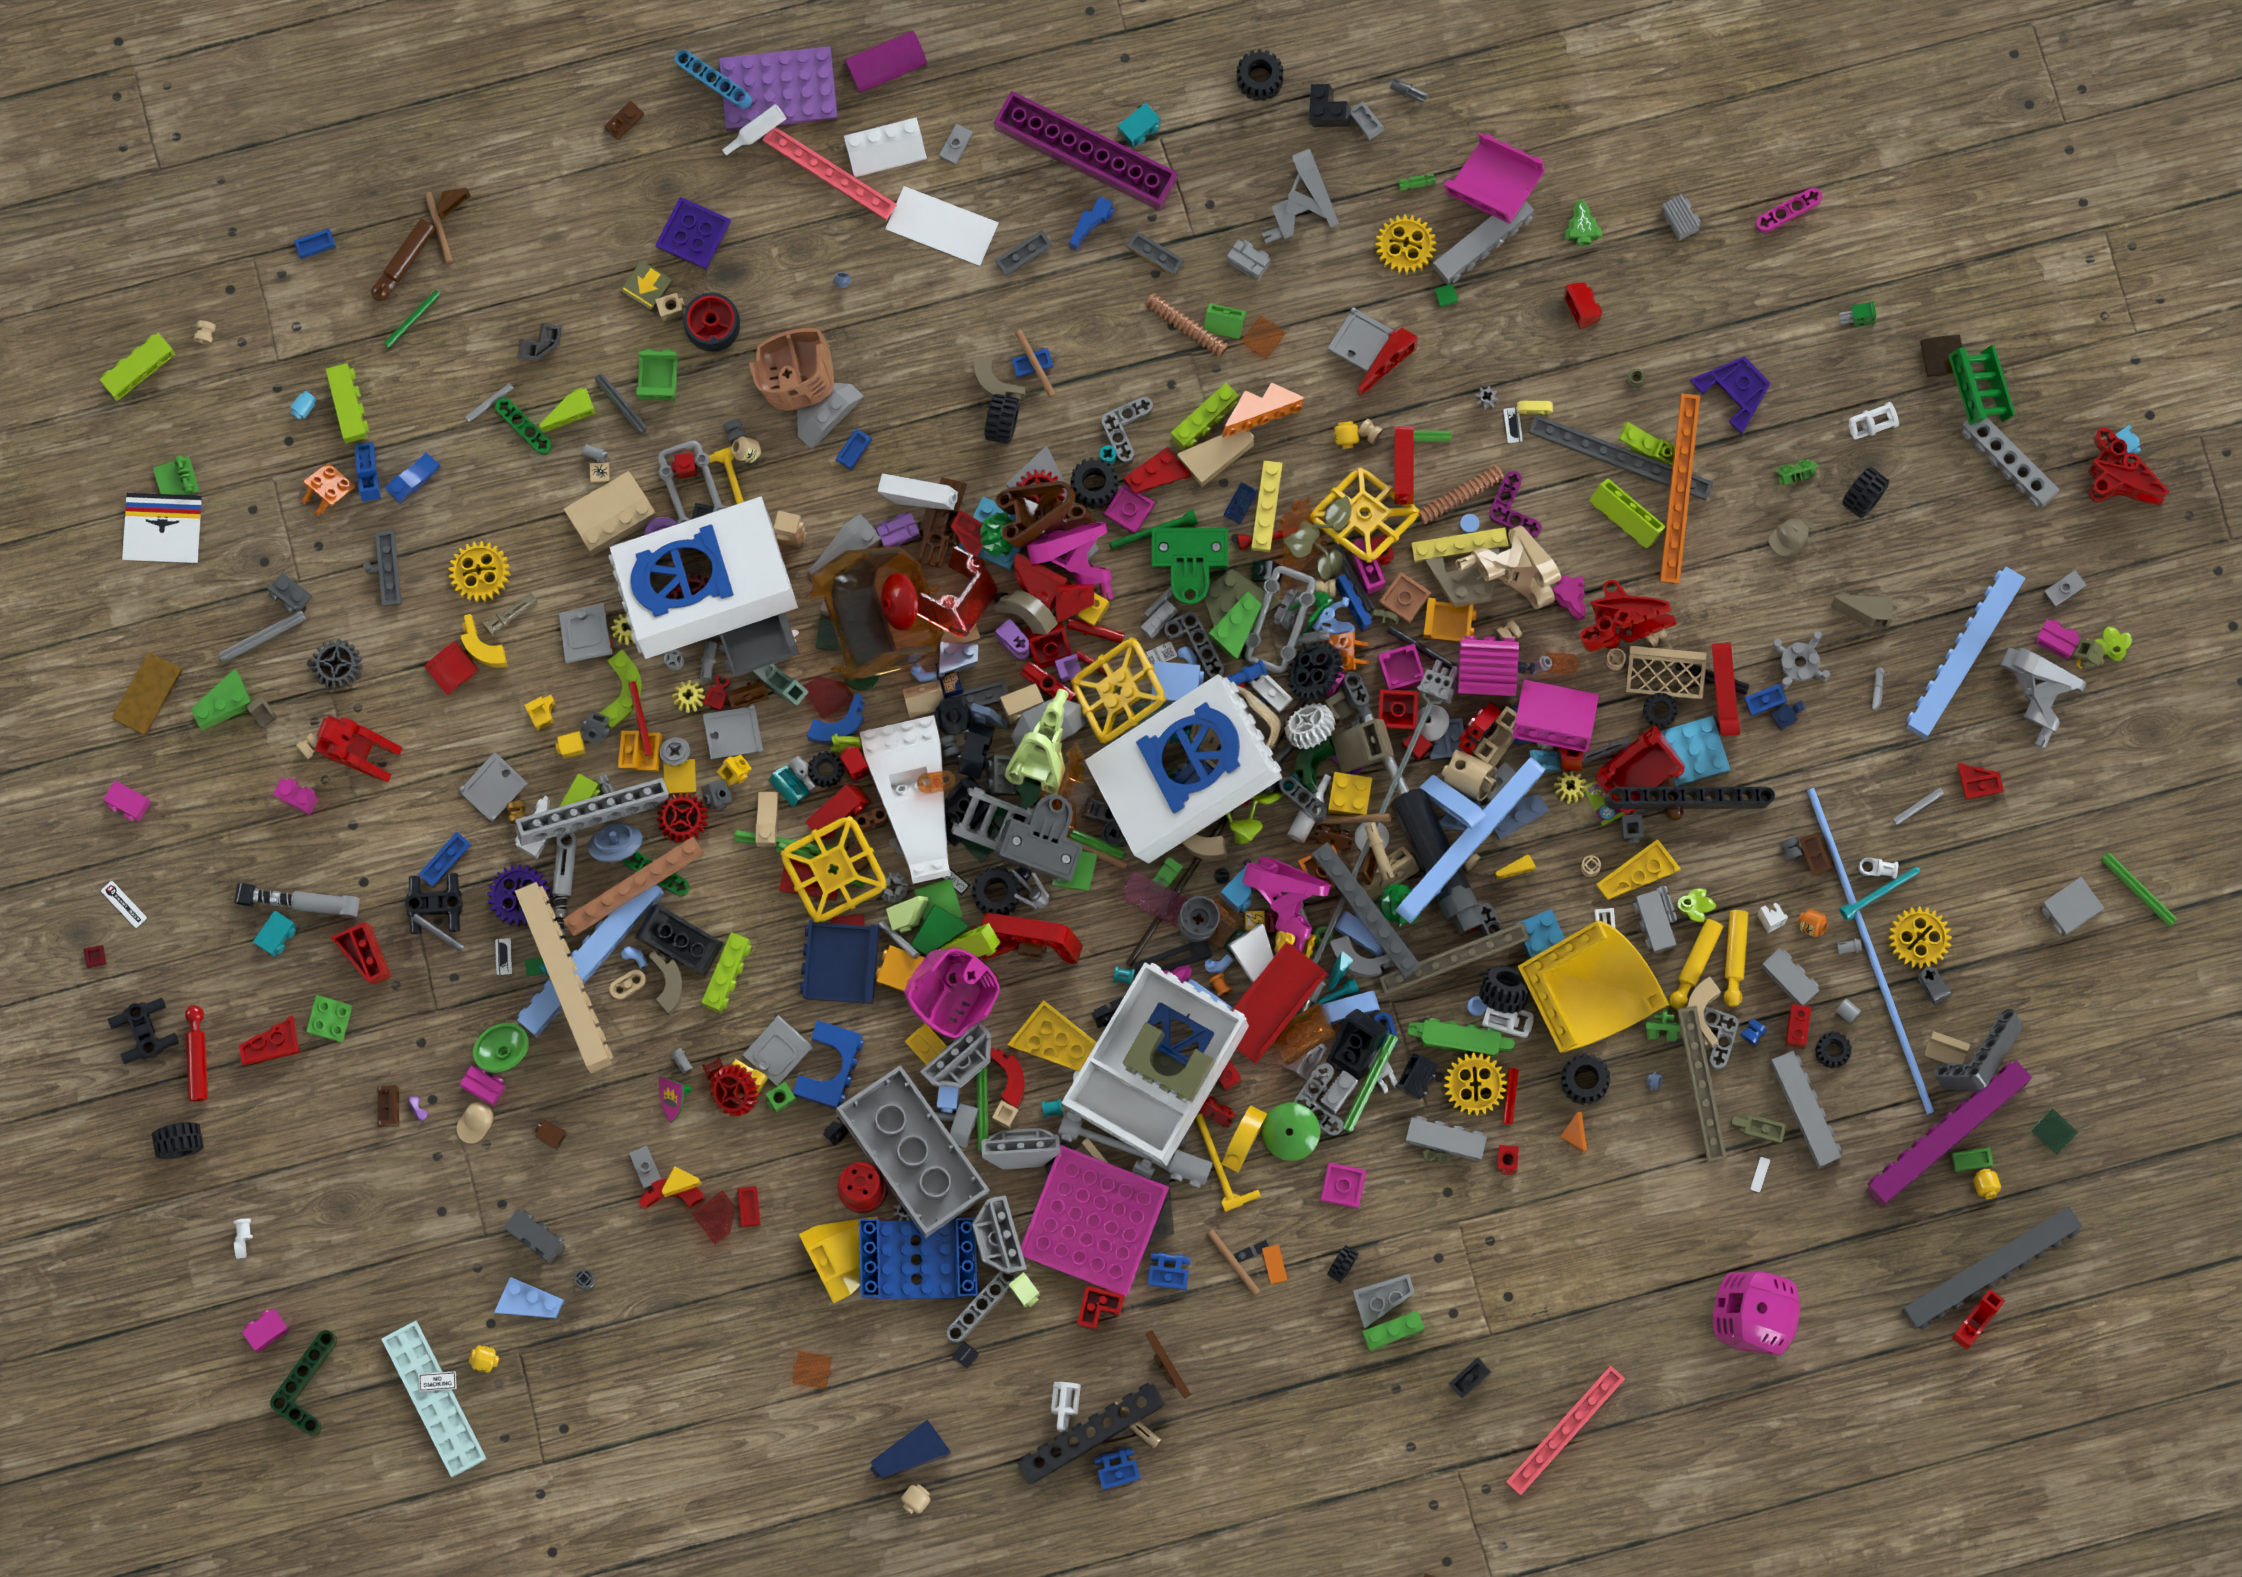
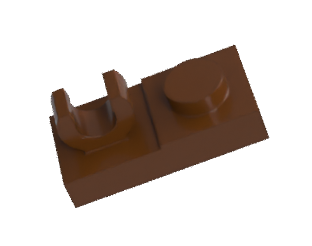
M629 101L604 127L619 140L644 116V112L632 101Z
M757 679L758 683L751 685L748 682L746 687L728 691L727 695L732 710L769 699L764 682Z

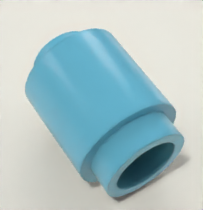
M304 391L303 394L300 393L289 407L292 410L290 413L298 420L300 418L305 419L314 408L317 399L307 391Z

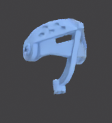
M1343 597L1342 601L1336 602L1329 608L1324 609L1312 626L1314 630L1319 632V630L1327 629L1330 635L1354 632L1355 626L1353 624L1341 622L1334 618L1335 610L1340 607H1348L1350 599ZM1322 623L1331 624V626H1324L1322 625Z

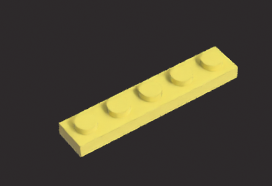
M1264 461L1251 548L1253 551L1268 553L1271 551L1283 464L1280 462Z
M1505 527L1411 543L1415 563L1442 556L1447 558L1471 554L1472 551L1482 547L1486 549L1499 547V549L1509 546Z

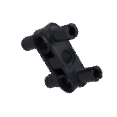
M457 873L447 874V891L437 893H421L420 876H409V893L406 895L405 905L407 915L410 917L411 934H422V926L412 920L415 914L421 917L446 914L448 915L449 932H460V915L462 914L463 901L462 893L459 890ZM458 899L456 906H449L450 900ZM419 901V907L411 909L412 902Z
M162 997L149 1003H133L123 1010V1013L108 1018L111 1029L127 1023L130 1024L137 1046L135 1049L120 1054L124 1064L140 1058L141 1060L156 1058L164 1051L163 1049L179 1044L176 1033L159 1039L152 1025L151 1014L166 1008ZM136 1009H141L140 1016L133 1017V1012ZM153 1044L154 1050L151 1053H146V1047Z

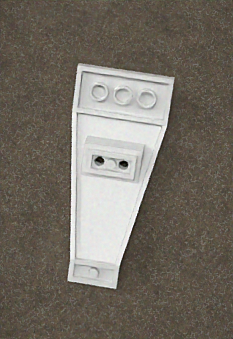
M934 715L860 732L866 763L909 866L913 884L950 876L947 854L941 743Z

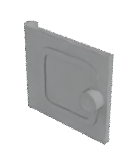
M1353 307L1327 350L1367 372L1389 339V334L1394 330Z
M604 604L559 613L566 664L612 654Z
M755 705L703 714L711 760L738 756L740 754L763 752Z
M494 752L458 791L493 823L507 808L506 804L512 802L528 783Z
M778 1015L743 1056L763 1074L768 1076L776 1086H779L800 1061L813 1050L814 1046Z

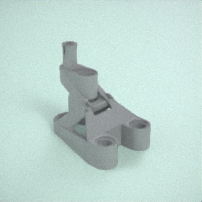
M1310 149L1292 155L1298 175L1291 192L1288 194V200L1272 206L1279 226L1262 232L1263 237L1271 235V237L1264 239L1266 244L1281 237H1284V239L1292 237L1294 235L1295 215L1306 210H1311L1327 218L1330 228L1339 225ZM1301 178L1314 199L1295 191Z
M2008 648L2000 665L2013 672L2019 681L2025 698L2030 702L2024 718L2042 727L2034 744L2046 749L2052 733H2056L2060 725L2059 719L2051 709L2057 694L2071 690L2083 692L2087 683L2027 649L2020 648L2018 651ZM2035 679L2045 681L2044 683L2035 685Z

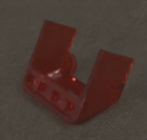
M955 546L948 567L972 579V581L960 598L946 594L937 601L921 593L918 600L917 615L958 637H965L969 635L993 601L998 589L985 563L974 555Z

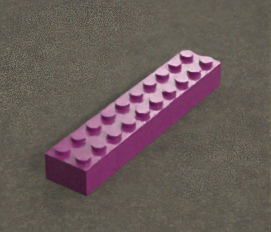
M1013 91L1010 92L994 121L996 131L1161 211L1178 180L1176 171Z
M2017 1060L2013 1064L2009 1061L1999 1071L2000 1075L1994 1074L1984 1089L1974 1091L1969 1101L1967 1099L1963 1100L1955 1109V1113L1949 1112L1940 1121L1942 1123L1940 1126L1935 1124L1929 1129L1925 1139L1921 1136L1911 1146L1912 1150L1906 1149L1897 1158L1898 1162L1894 1163L1892 1161L1882 1171L1883 1174L1881 1176L1876 1174L1867 1183L1869 1187L1866 1192L1880 1208H1883L2029 1083L2032 1077Z

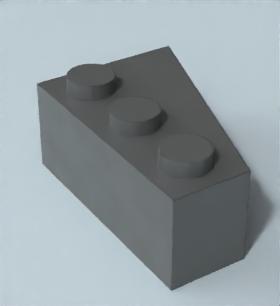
M518 1209L503 1228L552 1265L565 1249V1245L562 1243L564 1240L556 1233L554 1235L547 1231L549 1228L542 1222L537 1224L533 1221L532 1218L534 1216L526 1210L521 1212Z

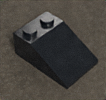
M972 777L963 778L944 800L946 837L954 847L964 839L953 834L951 829L954 823L959 824L964 819L973 797L968 795V788L974 789V787L984 790ZM979 800L969 824L971 826L970 829L973 830L984 820L990 803Z
M1355 1009L1346 1015L1326 1062L1341 1072L1346 1071L1359 1081L1379 1050L1378 1048L1382 1045L1388 1028L1361 1010Z

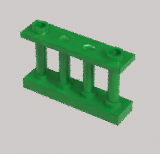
M1995 345L1987 347L1978 355H1967L1965 347L1958 348L1948 355L1969 425H1976L1989 415H1999L2001 422H2006L2016 415ZM1983 362L1986 372L1973 373L1970 363ZM1988 379L1991 390L1978 391L1975 380ZM1994 397L1997 407L1984 408L1981 398Z

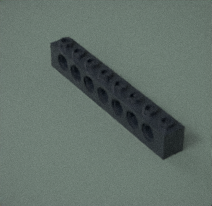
M1149 1383L1142 1385L1138 1388L1139 1392L1136 1394L1129 1393L1121 1398L1123 1401L1119 1404L1112 1403L1105 1407L1106 1411L1100 1415L1095 1413L1088 1418L1089 1421L1083 1425L1078 1423L1071 1428L1072 1431L1066 1435L1061 1433L1054 1438L1055 1442L1039 1446L1037 1448L1038 1452L1033 1455L1028 1453L1020 1458L1021 1462L1017 1464L1028 1484L1036 1483L1166 1406L1167 1404L1156 1385L1153 1383L1151 1385ZM1140 1397H1145L1147 1401L1146 1406L1143 1408H1139L1137 1405V1400ZM1123 1407H1128L1130 1410V1414L1126 1418H1122L1120 1415ZM1107 1417H1111L1113 1420V1424L1109 1428H1105L1103 1425V1421ZM1090 1427H1094L1096 1430L1093 1438H1089L1086 1434L1087 1429ZM1073 1437H1077L1079 1440L1076 1448H1072L1069 1444L1070 1439ZM1056 1447H1060L1062 1450V1455L1059 1458L1053 1456V1450ZM1039 1457H1043L1045 1460V1465L1042 1468L1036 1466V1460Z

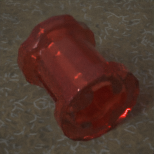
M720 1057L709 1064H702L708 1080H711V1077L720 1068L724 1067ZM718 1066L717 1069H714V1070H712V1071H709L710 1069H712V1068Z

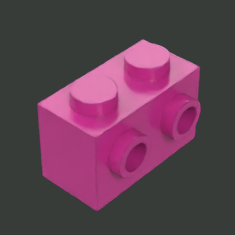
M281 778L273 792V796L286 805L310 816L319 800L314 794L315 791L306 786L304 789L297 786L298 782L291 778L287 780Z

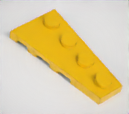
M1657 839L1598 882L1596 886L1607 900H1611L1681 871V868Z

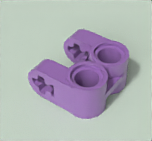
M1008 619L995 631V637L1017 660L1024 661L1030 656L1029 640L1015 623Z

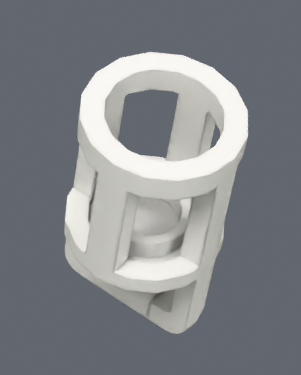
M1887 402L1885 406L1871 411L1864 410L1862 414L1849 419V429L1853 439H1859L1867 435L1873 436L1876 432L1890 427H1899L1898 416L1891 402ZM1886 413L1888 421L1875 425L1873 417ZM1861 421L1862 428L1864 429L1860 432L1857 431L1856 422Z
M1487 1007L1482 1026L1527 1038L1533 1026L1534 1015L1524 1010L1518 1013L1514 1012L1513 1014L1502 1013ZM1490 1014H1493V1015H1496V1016H1499V1017H1503V1018H1506V1019H1508V1020H1505V1019H1502V1018H1498V1017L1492 1016V1015H1490ZM1517 1015L1528 1017L1524 1025V1032L1513 1029L1518 1027L1520 1018Z
M1054 1382L1051 1413L1058 1415L1057 1430L1061 1433H1068L1070 1417L1078 1415L1080 1384ZM1058 1389H1061L1059 1406H1057ZM1072 1391H1075L1074 1405L1071 1408Z

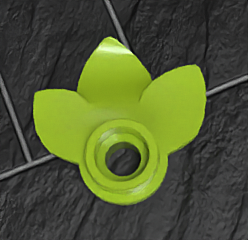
M2109 626L2104 630L2103 639L2093 641L2102 646L2105 652L2104 655H2108L2113 661H2121L2126 656V649L2131 646L2132 638L2129 633L2120 635L2116 628Z
M1698 888L1691 890L1688 896L1681 897L1678 900L1677 907L1681 913L1688 915L1692 921L1704 922V913L1714 910L1716 904L1712 899L1706 897L1707 890Z

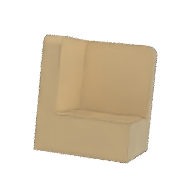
M1001 1101L992 1117L993 1122L1010 1130L1011 1124L1019 1110Z

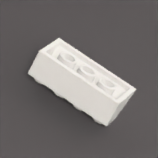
M917 117L844 136L854 177L927 159Z

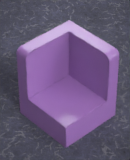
M1077 654L1055 661L1061 683L1071 680L1082 671Z

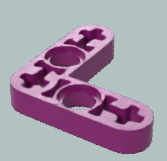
M1510 471L1505 476L1490 508L1489 517L1494 523L1508 529L1517 527L1511 525L1510 519L1512 517L1520 519L1521 523L1518 526H1523L1524 521H1527L1526 526L1532 527V525H1535L1538 531L1530 533L1528 527H1524L1525 530L1533 538H1536L1540 535L1541 524L1535 519L1510 509L1522 482L1520 473ZM1514 476L1518 483L1514 482L1512 489H1509L1510 480L1508 478L1512 479ZM1502 493H1509L1511 499L1508 502L1502 501L1500 499ZM1498 510H1501V515L1505 517L1506 513H1509V516L1507 517V522H1504L1505 517L1498 516V518H1496L1495 513H1493V511L1497 512Z

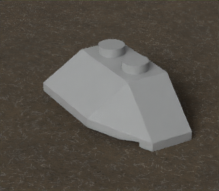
M834 383L832 392L822 402L797 409L798 438L812 450L864 396L852 384Z
M1054 698L1021 714L1011 735L1016 749L1024 735L1034 731L1037 723L1041 721L1049 702H1053ZM1066 700L1063 705L1064 718L1060 727L1063 729L1061 740L1075 734L1088 722L1087 718L1082 714V708L1079 703ZM1035 746L1038 749H1043L1041 746Z
M978 1022L920 1071L921 1074L932 1085L962 1088L990 1063L991 1033Z
M1041 1128L1001 1130L991 1135L988 1139L982 1140V1158L1003 1170L1043 1167L1060 1153L1059 1135H1054Z
M1006 1195L987 1199L972 1223L982 1262L1006 1274L1026 1270Z

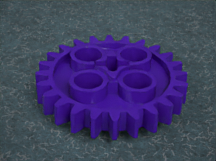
M519 864L518 869L511 865L510 871L504 868L503 875L497 872L499 879L492 878L495 885H489L493 892L487 893L489 897H492L488 903L494 904L490 909L492 912L497 911L495 914L497 918L502 916L501 921L503 923L508 919L510 926L513 921H515L517 927H519L520 922L527 926V920L521 905L520 911H516L518 899L515 896V891L518 890L519 879H521L520 889L528 882H537L538 886H543L546 892L550 890L548 886H544L547 884L546 879L541 880L543 877L542 873L536 875L537 870L535 868L530 872L529 865L525 869L522 868L521 864ZM508 882L515 883L511 890L505 889V885ZM507 901H513L514 904L511 908H504V904Z

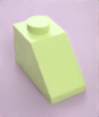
M917 896L887 908L892 931L907 933L912 930V927L917 926L929 901L928 897Z
M1024 1272L1009 1284L1011 1292L1024 1307L1028 1305L1031 1307L1039 1301L1037 1298L1040 1296L1038 1290Z

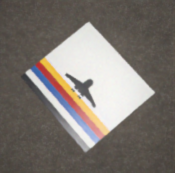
M127 493L122 560L198 563L202 496Z

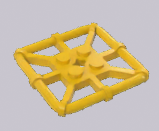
M1360 467L1351 472L1336 488L1333 487L1330 490V494L1314 508L1309 516L1310 521L1314 524L1327 525L1322 521L1325 520L1326 511H1322L1334 499H1342L1346 496L1342 492L1358 477L1360 492L1353 499L1349 498L1351 516L1347 523L1348 526L1340 533L1332 528L1320 529L1332 537L1335 543L1341 544L1357 557L1366 561V563H1370L1378 558L1393 542L1399 540V536L1419 516V509L1413 504L1402 505L1405 508H1387L1381 502L1389 496L1394 499V487L1388 486L1372 473ZM1364 478L1382 490L1376 498L1365 491ZM1360 512H1368V516H1361ZM1409 516L1395 530H1392L1383 523L1388 517ZM1378 528L1388 537L1371 553L1370 535ZM1353 530L1364 536L1366 553L1345 538Z
M1131 637L1105 655L1101 654L1095 662L1071 679L1070 683L1081 705L1082 714L1087 718L1100 743L1106 744L1132 726H1137L1139 721L1166 702L1164 690L1154 672L1155 668L1153 664H1150L1136 638ZM1127 649L1122 667L1113 672L1108 661ZM1136 651L1143 665V670L1133 676L1130 667ZM1102 665L1108 675L1099 683L1082 681L1083 678ZM1148 676L1157 695L1142 693L1137 683ZM1080 686L1096 689L1101 699L1089 706ZM1122 687V689L1120 690L1121 694L1118 695L1116 693L1117 688ZM1140 699L1155 701L1136 715L1131 708V705ZM1105 706L1108 716L1102 732L1093 713ZM1125 710L1128 720L1111 731L1116 715Z
M851 816L838 819L819 830L815 829L811 831V834L781 850L782 862L795 886L793 888L795 892H798L809 915L816 923L827 921L849 909H855L856 905L878 895L887 887L885 876L873 854V848H870L858 823ZM845 825L839 845L827 851L820 837ZM850 827L863 852L849 858L844 848ZM816 840L822 854L812 859L791 853ZM866 856L878 881L858 875L852 863ZM789 858L809 864L815 876L801 883ZM831 864L839 867L836 875L828 871L831 869ZM859 880L876 887L851 899L845 885ZM818 881L823 891L817 912L804 887ZM840 888L847 902L822 914L828 894Z

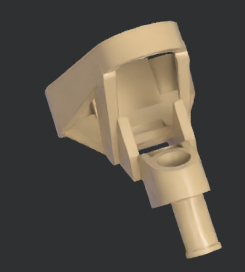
M1522 526L1509 530L1508 536L1511 549L1497 555L1482 547L1472 551L1471 555L1456 560V566L1459 568V571L1476 566L1485 581L1495 578L1502 580L1505 585H1510L1525 596L1535 609L1555 601L1554 593L1549 585L1561 580L1560 571L1553 559ZM1517 572H1519L1517 581H1514Z

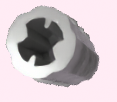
M1165 601L1152 613L1140 629L1147 637L1153 639L1165 627L1166 623L1177 615V609L1170 602Z

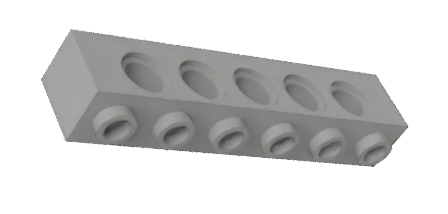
M1988 418L1976 425H1969L1968 420L1962 425L1960 429L1962 435L1967 440H1971L1975 444V448L1981 454L1984 453L1989 458V462L1994 467H1998L2002 471V475L2007 480H2011L2021 494H2026L2029 497V502L2034 507L2038 506L2042 509L2058 494L2060 489ZM1984 431L1986 437L1978 436L1977 432ZM1996 444L1999 446L2000 450L1994 451L1991 449L1990 445ZM2004 458H2011L2013 460V463L2007 464L2004 461ZM2024 471L2027 476L2022 478L2017 472ZM2037 484L2040 487V490L2034 491L2031 488V485Z

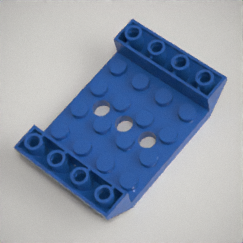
M956 1218L926 1239L913 1221L859 1219L860 1297L875 1300L959 1299L978 1296L976 1238L972 1228L975 1218ZM915 1235L920 1238L918 1246L910 1243L911 1236ZM918 1255L921 1258V1263L913 1265L910 1260L911 1256ZM917 1274L921 1277L919 1285L912 1283V1275Z

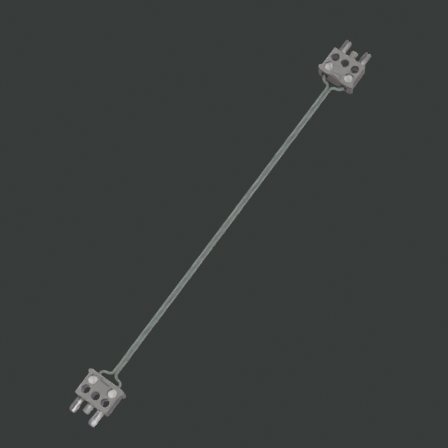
M1436 660L1432 670H1426L1420 686H1417V689L1423 694V698L1428 703L1378 814H1384L1432 705L1440 704L1442 701L1448 704L1452 702L1451 698L1458 684L1455 680L1459 670L1458 667L1453 666L1448 677L1446 675L1449 670L1446 668H1442L1441 672L1438 673L1442 662ZM1426 696L1435 698V699L1440 700V701H1432V702H1430V699L1427 698ZM1374 822L1378 829L1380 822ZM1368 838L1352 872L1355 878L1369 849L1368 843L1370 841ZM1342 897L1313 961L1316 964L1319 962L1345 903ZM1322 981L1301 1007V1012L1306 1013L1311 1002L1316 1004L1322 988L1326 986L1325 982Z

